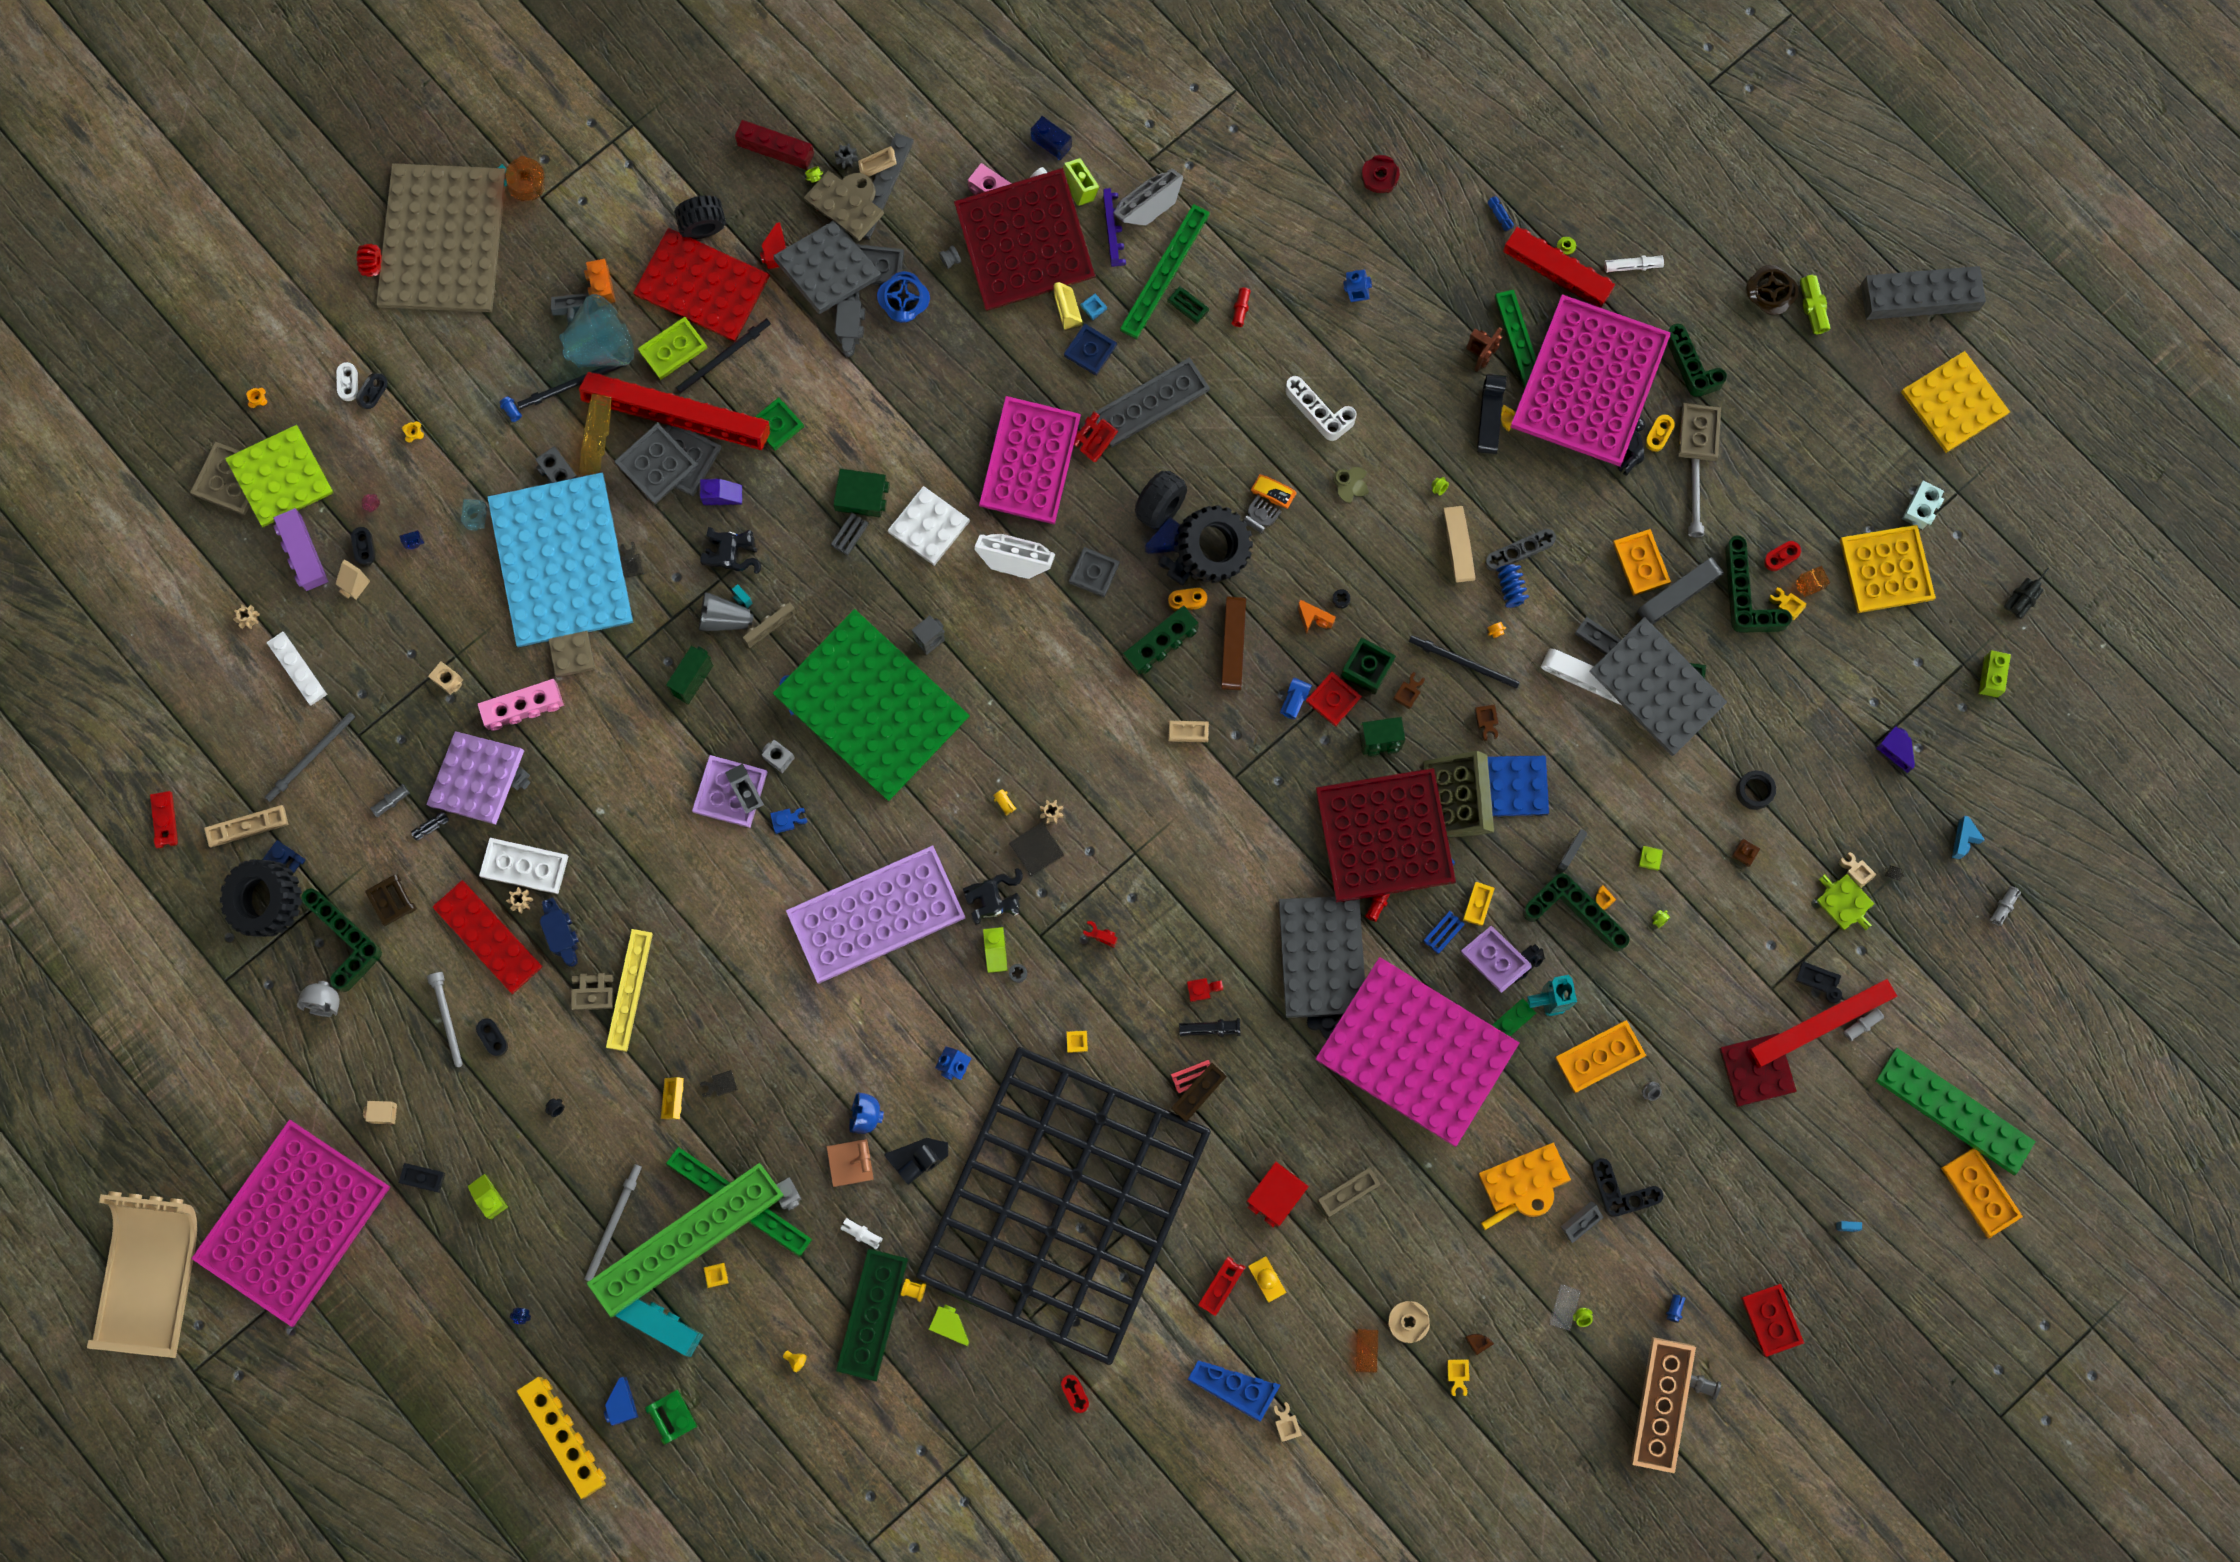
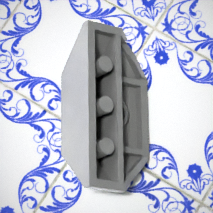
M1169 169L1166 173H1160L1148 179L1120 200L1116 210L1113 212L1114 216L1124 223L1146 226L1175 204L1183 176L1174 169Z

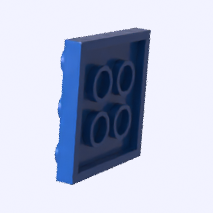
M1546 756L1488 757L1493 816H1536L1549 814Z

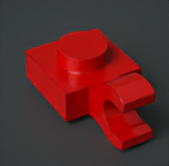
M1087 922V925L1091 926L1093 930L1091 932L1083 931L1084 936L1095 938L1097 941L1115 948L1118 937L1115 936L1114 932L1108 929H1104V931L1098 930L1094 922Z
M1207 978L1187 981L1191 1002L1211 999V992L1223 990L1222 981H1215L1209 984Z

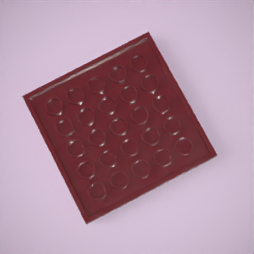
M1063 168L954 201L986 311L1053 291V285L1058 282L1070 286L1096 278Z
M1434 768L1316 787L1336 903L1456 883Z

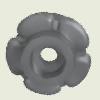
M1656 1082L1646 1083L1642 1090L1643 1097L1650 1101L1658 1099L1662 1093L1660 1085Z

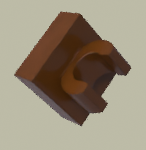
M1742 839L1732 857L1749 867L1760 848Z

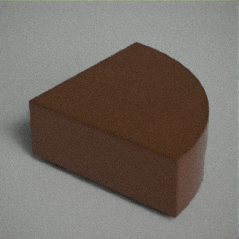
M1472 1334L1465 1337L1475 1355H1478L1494 1344L1488 1337L1480 1334Z

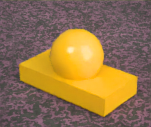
M1266 1256L1248 1266L1268 1303L1287 1293Z

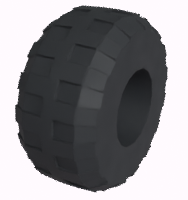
M1160 471L1155 474L1138 497L1135 505L1137 519L1152 529L1162 528L1168 524L1185 499L1187 493L1185 481L1171 471Z

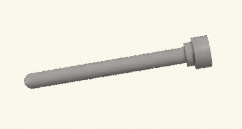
M1692 458V523L1688 527V535L1690 537L1704 536V526L1700 522L1699 459Z
M443 972L433 973L427 976L428 983L434 988L454 1065L461 1067L463 1063L442 987L444 985L443 981H445Z

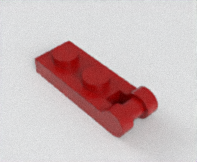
M166 791L150 794L155 847L163 848L164 845L168 844L170 846L177 845L178 838L172 792ZM163 833H169L168 837H163Z
M1228 1256L1198 1306L1216 1317L1246 1267L1242 1264H1236ZM1228 1268L1235 1272L1233 1277L1225 1273Z

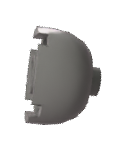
M318 981V984H310L301 991L297 1007L303 1011L306 1007L314 1015L332 1017V1014L336 1016L338 1013L340 999L336 990L330 987V983Z

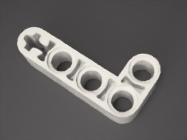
M1292 376L1287 380L1286 395L1327 440L1335 441L1353 427L1356 419L1354 408L1345 406L1333 414L1300 377ZM1309 399L1312 401V403L1305 404L1303 400ZM1322 413L1325 417L1318 418L1315 414ZM1349 415L1352 419L1345 420L1342 416ZM1335 427L1337 431L1330 432L1328 428Z

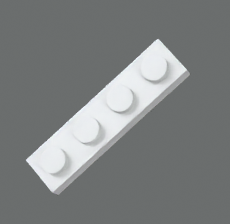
M281 632L267 642L310 705L328 695L284 632Z

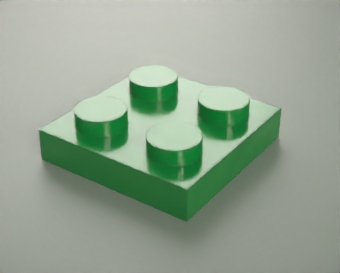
M779 397L755 416L756 418H763L769 421L770 435L766 442L774 451L804 428V424Z

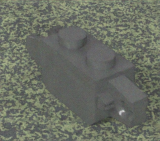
M859 291L837 305L835 334L837 340L842 343L844 356L848 358L854 355L855 344H859L860 338H863L864 326H861V320H865V308H862Z

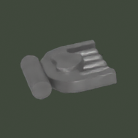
M1257 495L1249 506V516L1247 515L1244 520L1250 527L1261 534L1265 529L1264 526L1269 527L1272 525L1282 511L1280 509L1277 511V508H1274L1268 516V512L1273 505H1270L1266 510L1268 502H1265L1259 508L1264 502V499H1261L1255 507V504L1261 497Z

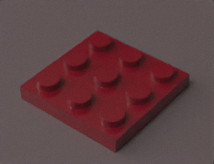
M1779 1033L1719 1048L1736 1107L1797 1092L1786 1054L1759 1068L1749 1051L1751 1048L1779 1035Z

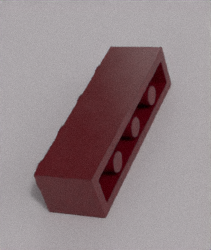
M741 120L735 134L737 146L808 170L814 156L811 143L745 120Z

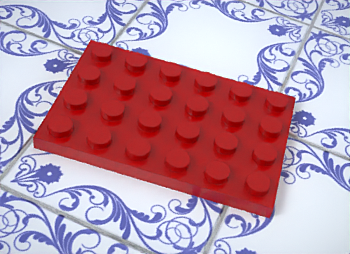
M668 228L633 294L677 316L686 317L688 321L736 342L770 275L695 239L682 237L679 232Z

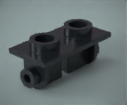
M1534 944L1521 953L1531 964L1532 968L1514 983L1524 979L1529 971L1542 964L1545 959L1542 948L1539 949Z

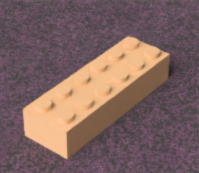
M1652 1337L1631 1457L1632 1465L1675 1473L1696 1350L1694 1345Z

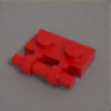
M1095 411L1090 417L1086 418L1081 430L1077 431L1074 442L1076 447L1081 442L1083 443L1080 451L1093 462H1097L1118 433V430L1104 419H1101L1097 424L1096 421L1100 415ZM1092 428V429H1093V432H1092V433L1090 434V436L1087 438L1086 435H1087V433L1090 431V429Z

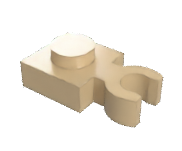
M1851 852L1846 856L1850 862L1845 861L1843 858L1839 861V865L1849 870L1847 874L1860 888L1876 876V873L1863 860L1857 863L1854 854Z
M1287 1402L1284 1403V1412H1279L1277 1405L1273 1408L1275 1414L1280 1417V1420L1276 1421L1275 1424L1281 1442L1302 1436L1296 1416L1289 1417L1288 1415L1290 1406Z

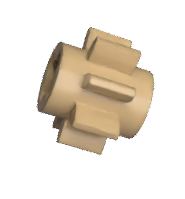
M242 604L241 608L234 610L237 617L233 618V620L239 623L241 629L245 626L252 629L255 623H259L257 616L260 614L254 611L252 605L247 608Z
M1046 800V806H1040V810L1044 812L1040 815V818H1046L1047 825L1050 821H1054L1057 824V819L1064 817L1062 813H1059V811L1063 810V806L1058 807L1057 800L1053 803H1049ZM1052 809L1055 811V815L1052 816L1048 810Z
M517 887L516 892H509L511 897L506 902L513 904L510 907L512 911H515L517 908L522 914L523 909H531L528 905L533 899L527 897L529 895L528 890L522 893L521 889ZM517 898H521L523 902L519 903L516 900Z

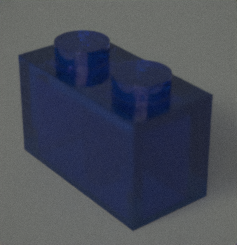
M1041 116L1030 129L1031 140L1059 160H1062L1072 148V137L1044 116Z

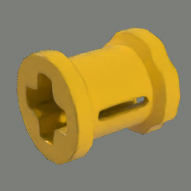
M906 1278L901 1296L913 1297L918 1302H921L926 1284L920 1285Z

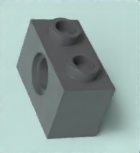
M930 615L912 629L914 641L926 655L945 641V632L942 629L944 626L937 618L933 619Z

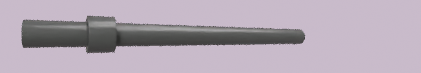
M349 712L282 780L279 779L275 783L276 786L265 798L271 802L281 791L284 792L289 787L288 784L355 716Z

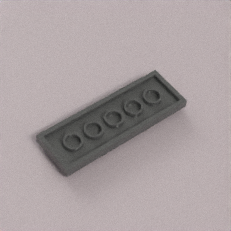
M1189 357L1097 410L1096 413L1100 417L1096 422L1098 424L1101 419H1104L1118 430V433L1109 444L1112 448L1209 392L1210 388Z

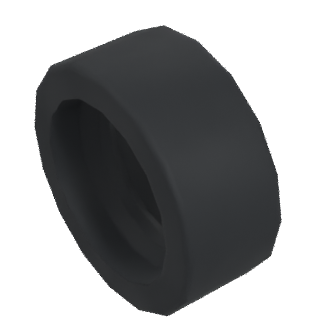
M1750 771L1739 780L1736 786V795L1743 806L1759 810L1765 808L1773 801L1776 795V784L1774 779L1766 772ZM1759 779L1765 783L1768 789L1766 798L1761 801H1753L1748 798L1745 793V785L1749 780Z

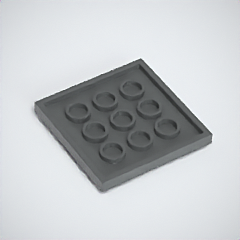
M835 221L830 222L774 255L775 262L818 314L881 278V273L847 232Z

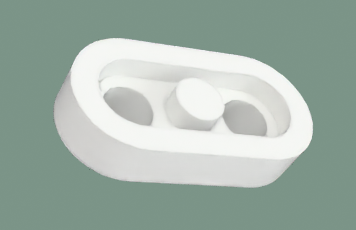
M348 362L342 363L338 366L336 372L337 393L342 400L352 401L358 393V372L353 364ZM347 372H351L350 376L345 375ZM351 390V393L347 395L346 392Z

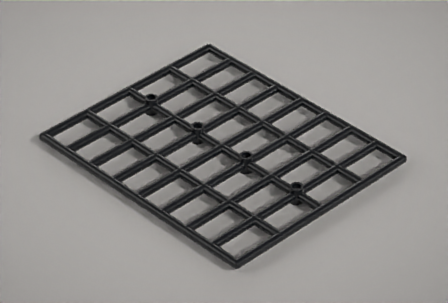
M1018 1047L919 1267L916 1280L1095 1360L1111 1365L1211 1130L1191 1120L1185 1122L1173 1112L1023 1047ZM1022 1056L1061 1073L1053 1093L1013 1077ZM1068 1077L1108 1093L1099 1113L1060 1097ZM1010 1084L1049 1101L1040 1121L1001 1105ZM1115 1097L1154 1113L1146 1134L1107 1118ZM1056 1104L1095 1121L1087 1142L1047 1125ZM997 1112L1036 1129L1028 1150L988 1133ZM1162 1117L1201 1134L1193 1155L1153 1138ZM1105 1125L1142 1141L1134 1162L1094 1145L1102 1126ZM1044 1133L1083 1149L1075 1169H1070L1035 1153ZM985 1140L1024 1157L1015 1178L976 1161ZM1150 1145L1189 1162L1181 1183L1141 1166ZM1090 1153L1130 1170L1122 1190L1082 1174ZM1031 1161L1071 1178L1062 1198L1023 1182ZM972 1168L1011 1185L1003 1206L963 1189ZM1137 1174L1177 1190L1169 1211L1129 1194ZM1078 1182L1118 1198L1109 1219L1070 1202ZM1019 1189L1058 1206L1050 1226L1010 1210ZM959 1197L999 1214L990 1235L951 1218ZM1125 1202L1165 1219L1156 1240L1117 1223ZM1066 1210L1105 1226L1097 1248L1057 1231ZM1006 1218L1046 1234L1038 1255L998 1239ZM947 1225L986 1242L978 1263L938 1246ZM1113 1230L1153 1247L1144 1268L1104 1251ZM1053 1239L1093 1255L1085 1276L1045 1259ZM994 1246L1034 1263L1024 1284L985 1267ZM934 1254L974 1271L965 1292L925 1275ZM1101 1259L1141 1276L1132 1297L1092 1280ZM1041 1267L1081 1284L1072 1305L1032 1288ZM981 1275L1021 1292L1012 1313L972 1296ZM1088 1288L1128 1305L1120 1326L1079 1309ZM1028 1296L1068 1313L1060 1334L1020 1317ZM1076 1317L1116 1334L1107 1355L1067 1338Z

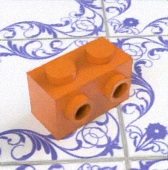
M600 259L586 262L587 270H584L586 280L590 281L591 287H588L590 299L593 298L597 306L615 303L610 271L606 260Z

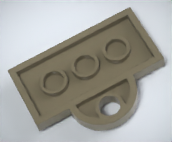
M828 170L804 197L808 204L831 221H835L858 241L884 215L883 210L872 203L876 193L872 180L862 173H853L841 180ZM861 182H867L864 188H858Z

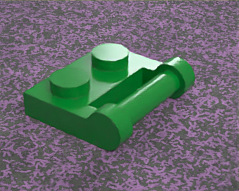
M678 1389L644 1408L654 1421L662 1437L661 1442L663 1445L698 1427ZM660 1407H663L675 1430L672 1434H669L657 1411Z

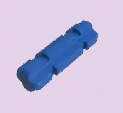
M1494 196L1488 200V205L1491 209L1493 208L1492 211L1499 223H1502L1501 226L1504 231H1509L1513 228L1514 224L1511 219H1508L1509 216L1502 204H1499V199Z

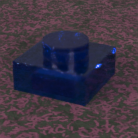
M418 530L399 536L402 545L406 549H415L425 543L422 534Z

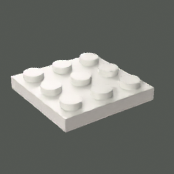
M923 486L888 529V533L935 566L968 525L970 519Z

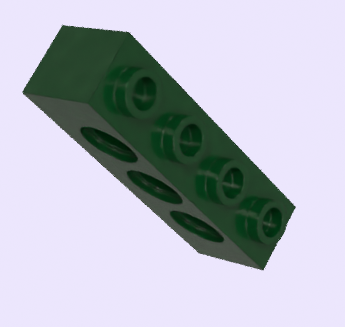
M1182 606L1123 653V659L1137 676L1141 673L1146 674L1152 669L1151 665L1156 661L1161 662L1164 660L1171 649H1178L1183 644L1182 641L1185 638L1193 637L1198 632L1199 623L1186 607ZM1174 627H1180L1182 629V632L1176 634L1172 631V629ZM1165 639L1167 644L1160 646L1157 644V641ZM1150 651L1152 656L1145 658L1142 656V652Z

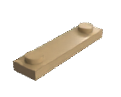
M283 805L208 826L204 829L208 846L212 848L287 826L288 821Z

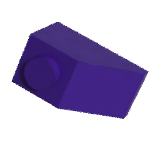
M700 479L701 501L703 505H742V485L722 479Z
M1895 726L1876 748L1908 773L1915 766L1912 739L1904 729Z

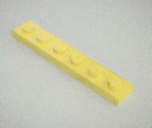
M634 929L631 931L606 1045L608 1049L625 1052L628 1050L653 935L651 932Z

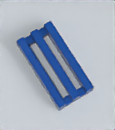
M1449 911L1423 942L1439 954L1465 923L1461 922L1458 917ZM1450 918L1452 921H1451V922L1447 925V927L1440 933V935L1431 943L1429 940H1430V939L1435 935V933L1442 927V925ZM1456 923L1458 925L1456 929L1449 935V937L1442 943V945L1439 948H1437L1435 945Z

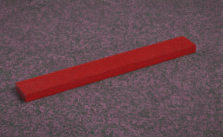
M1886 979L1751 1048L1749 1051L1760 1068L1896 998L1897 994L1889 980Z

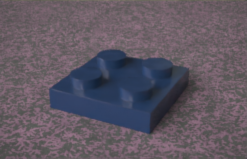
M1084 324L1064 353V357L1097 376L1116 348L1117 342Z

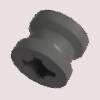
M953 245L947 251L939 252V256L947 269L951 268L955 263H961L960 256Z

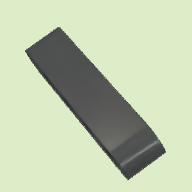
M1711 557L1642 605L1636 612L1641 618L1645 617L1653 625L1716 581L1724 572Z

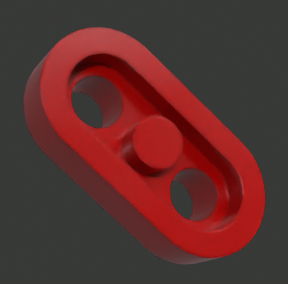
M1788 541L1770 551L1764 558L1765 567L1770 571H1778L1794 562L1801 554L1800 545L1797 542ZM1787 550H1791L1793 555H1789ZM1771 560H1775L1777 564H1772Z

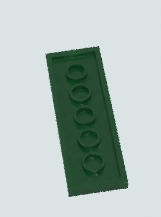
M868 1249L837 1365V1372L877 1382L908 1258Z

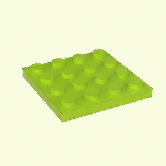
M298 425L225 458L262 527L275 522L273 517L294 508L298 511L333 494Z

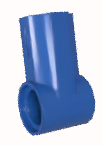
M1294 677L1280 713L1287 718L1296 719L1312 685Z

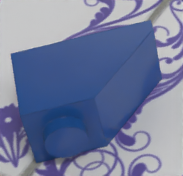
M627 1377L618 1379L605 1404L604 1416L607 1423L610 1422L612 1426L638 1418Z

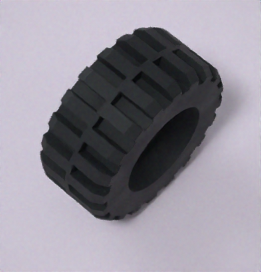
M1217 505L1204 507L1191 513V515L1183 520V524L1179 525L1177 529L1179 534L1175 535L1174 540L1178 542V545L1174 547L1175 553H1179L1178 562H1183L1184 564L1182 569L1186 573L1190 571L1192 573L1191 577L1194 579L1200 578L1202 582L1211 581L1212 583L1223 581L1237 575L1247 565L1246 560L1250 559L1252 554L1249 549L1253 548V541H1249V537L1252 534L1250 530L1247 531L1246 529L1248 525L1246 521H1241L1239 519L1241 515L1237 512L1232 514V509L1228 507L1222 509L1221 506ZM1208 526L1220 530L1227 540V554L1224 560L1220 562L1209 560L1200 549V534Z
M251 859L241 862L239 866H235L230 871L232 874L227 875L224 879L226 883L221 887L222 897H220V903L223 905L221 911L223 915L227 916L225 918L226 922L231 924L232 929L246 936H276L278 933L286 931L287 926H291L295 922L293 918L295 916L298 917L300 912L298 907L302 904V899H300L302 891L301 887L297 885L299 883L298 878L292 876L294 874L290 868H286L285 864L271 860ZM263 880L270 891V902L267 910L259 916L253 908L252 894L256 885Z

